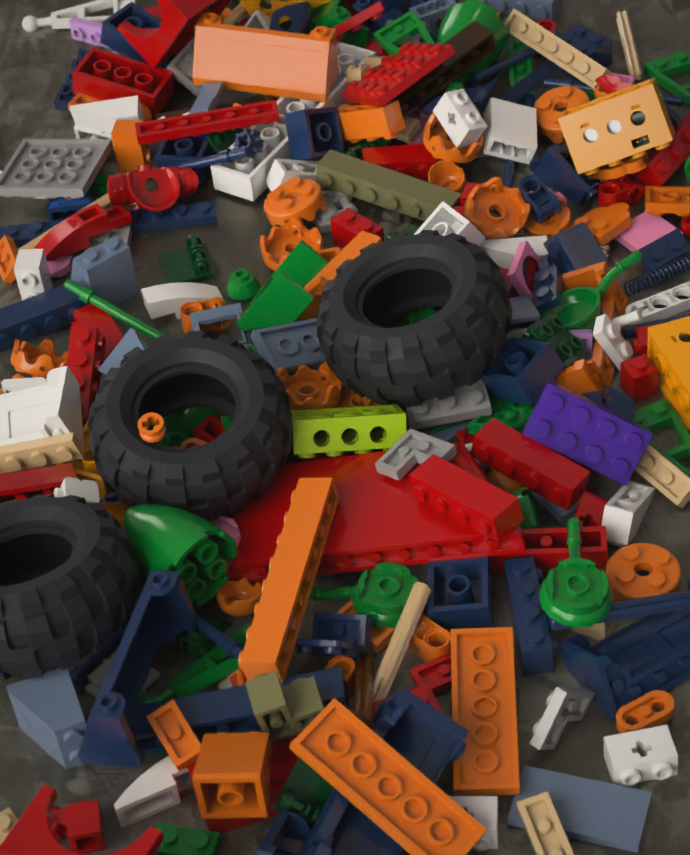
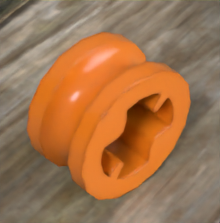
M151 412L140 417L137 425L140 437L144 441L158 442L165 436L166 428L161 415ZM150 425H155L153 430H148Z

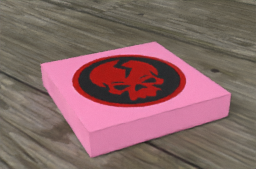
M523 241L518 245L507 278L520 296L528 295L533 303L534 273L540 270L538 266L539 257L528 241Z

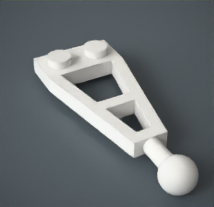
M96 0L51 12V17L37 19L35 16L30 15L23 19L22 26L27 32H35L39 27L52 25V29L70 28L69 20L73 16L102 23L110 16L86 17V14L114 7V13H116L130 2L136 4V0Z

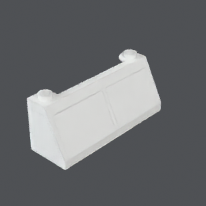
M68 366L50 370L46 378L49 384L0 395V446L71 432L75 433L81 445L84 446L80 388L78 381Z

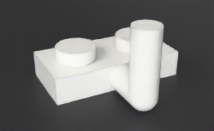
M640 310L616 317L612 321H610L606 314L596 317L593 336L619 371L620 362L631 359V356H633L631 344L625 341L620 334L621 327L642 320Z

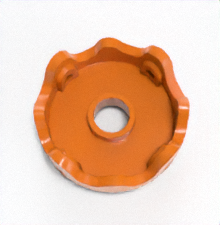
M562 86L553 88L541 95L533 108H536L538 133L546 135L554 144H561L564 135L558 117L562 112L558 110L561 108H567L566 110L589 102L590 99L587 94L576 87Z
M433 112L424 129L423 143L432 156L437 159L453 160L454 163H467L478 157L485 136L481 135L478 141L470 146L455 147Z
M294 177L270 192L264 202V211L272 226L286 227L289 225L290 220L295 217L313 221L318 209L321 212L327 211V203L320 185L316 181L306 178Z
M493 177L483 184H477L472 189L464 205L465 218L486 237L485 240L516 237L524 227L530 212V204L524 202L521 191L518 188L504 186L501 177ZM489 210H497L501 217H493Z
M297 217L292 218L286 227L273 226L268 238L266 235L260 236L261 253L265 265L271 270L276 271L301 240L315 251L323 250V238L318 228L315 227L308 230L302 220Z
M15 339L10 361L16 371L33 375L32 378L43 377L46 379L47 373L50 370L67 366L68 351H65L61 357L57 356L52 340L45 339L38 347H32L29 342L23 341L19 347L20 340Z
M327 362L322 363L319 370H312L306 365H301L292 376H289L288 371L283 367H280L276 372V375L283 381L288 393L291 411L334 408L342 398L341 381L335 378Z
M651 543L629 544L615 551L607 562L605 573L607 574L614 597L613 602L674 593L681 590V567L679 561L674 554L659 545ZM645 570L650 572V574L647 576H640L636 574V572Z

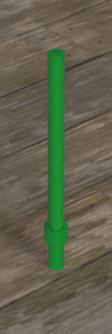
M67 279L64 283V288L78 295L79 300L88 305H95L149 338L153 339L165 335L96 295V291L88 286L83 287L71 279Z

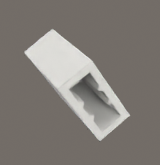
M491 97L483 114V120L487 124V128L483 132L485 136L483 153L529 165L537 150L536 108Z

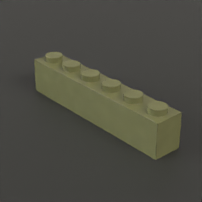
M331 149L317 164L316 182L320 186L422 221H426L442 201L451 208L461 206V193Z

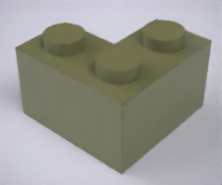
M277 672L260 674L254 679L245 682L256 720L262 732H269L271 743L300 734L325 708L314 676L298 678L286 686H282Z

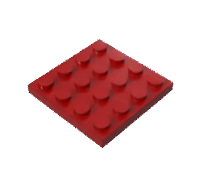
M406 42L399 47L400 51L395 55L391 54L382 59L380 66L367 70L363 74L364 78L362 80L349 83L345 87L346 90L340 96L346 103L383 107L456 52L452 44Z

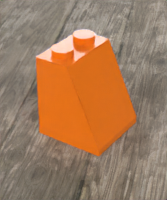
M218 732L215 734H204L192 778L202 819L268 817L273 757L269 732Z

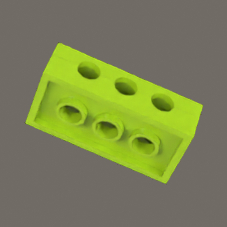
M397 404L291 411V450L294 455L298 454L299 458H313L315 453L325 452L327 456H341L343 451H354L355 454L371 453V449L388 451L407 432L406 413ZM374 427H377L374 432L370 433ZM350 428L348 433L342 435L346 429ZM323 430L319 436L314 437L317 431Z

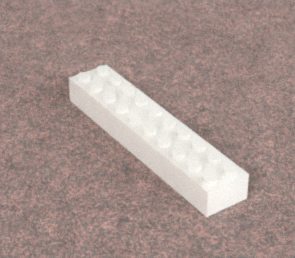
M337 41L339 76L327 101L319 102L280 97L276 101L280 121L270 124L253 125L249 128L261 132L259 137L265 140L262 148L263 152L255 154L254 159L245 157L236 159L233 163L226 165L221 163L211 165L214 189L255 201L268 188L265 180L275 158L292 160L284 114L304 109L340 107L342 103L348 104L340 96L349 84L346 79L347 68L351 64H364V57L369 55L376 56V52ZM234 142L228 149L236 150L238 148L234 147Z

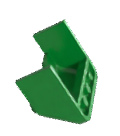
M332 0L315 8L305 34L309 35L312 30L319 26L333 28L351 18V13L343 7L347 0ZM363 26L353 33L349 29L342 33L344 38L338 42L364 48L368 42L369 28Z
M301 240L253 297L235 325L242 331L252 332V330L301 321L298 317L315 298L304 289V286L329 262Z

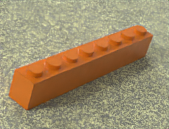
M299 478L296 489L291 493V505L289 511L285 512L282 532L277 536V548L269 562L270 570L267 579L263 580L260 600L254 607V619L252 625L247 629V640L244 650L240 651L238 657L239 668L243 670L247 681L254 679L260 674L277 672L281 683H284L340 498L333 478Z

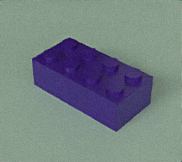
M550 379L547 380L522 429V435L625 486L653 435L650 429Z

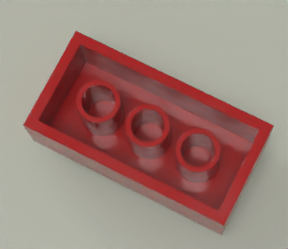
M92 47L72 71L73 94L76 95L80 92L101 101L138 95L140 103L149 108L152 119H155V115L160 113L174 94V72L160 67L153 69L147 63Z

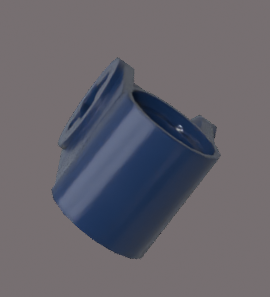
M528 175L521 179L519 188L525 203L530 204V213L538 224L544 223V219L555 212H562V206L558 198L549 191L540 178Z

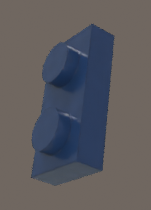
M677 228L640 248L638 251L643 255L641 263L647 272H651V270L660 268V266H664L690 252V245Z

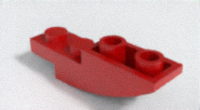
M94 204L63 220L49 231L34 249H44L47 262L55 261L59 257L70 253H78L82 249L90 247V237H98L102 233L113 229H120L124 225L132 223V216L120 204L105 210L98 204Z

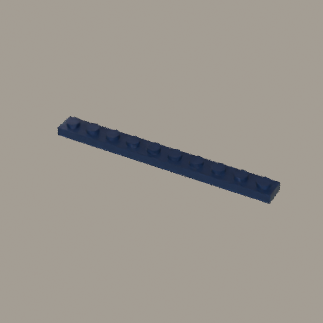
M216 202L179 204L161 212H150L146 209L130 210L128 212L132 216V223L127 225L131 226L132 234L217 224ZM65 219L0 227V240L4 235L13 238L16 247L19 248Z

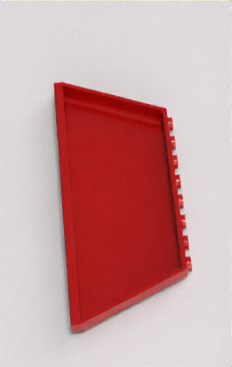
M452 443L456 447L457 454L449 462L490 483L467 447L460 443ZM387 451L287 463L283 468H280L279 473H276L277 477L274 483L259 499L253 496L248 500L245 510L231 517L224 512L216 515L214 518L218 519L217 516L229 517L238 524L241 539L237 546V557L231 560L226 575L229 576L227 581L237 582L247 578L249 583L263 582L264 579H267L270 570V558L275 554L277 536L282 532L285 512L289 511L291 493L296 489L299 478H333L340 497L316 576L364 571L366 569L372 570L375 569L376 564L382 562H394L408 566L434 561L526 552V541L523 530L519 525L498 542L489 536L481 535L476 529L467 524H461L451 515L439 512L429 503L419 501L412 493L409 474L421 464L417 463L400 481L378 473L375 467V463Z

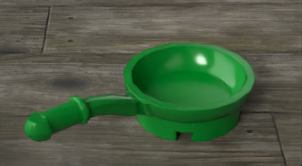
M638 250L632 251L629 256L620 262H616L615 266L603 277L596 288L576 287L562 292L561 305L543 312L541 319L552 313L564 322L568 330L592 329L593 331L596 317L603 315L601 296L620 273L623 274L625 270L642 260V253Z
M572 517L567 521L566 525L568 528L567 545L569 546L570 559L562 560L559 562L558 567L554 569L552 567L548 572V576L541 584L539 599L542 609L552 620L564 626L580 628L592 626L602 621L611 611L614 597L607 574L603 569L600 571L595 567L596 563L581 558V523L579 519Z
M382 562L376 564L375 569L369 572L366 569L355 586L332 589L312 587L309 599L319 602V600L351 598L350 600L353 602V608L357 614L372 616V625L380 628H396L413 585L418 580L416 576L413 577L410 574V569L406 566L394 562Z

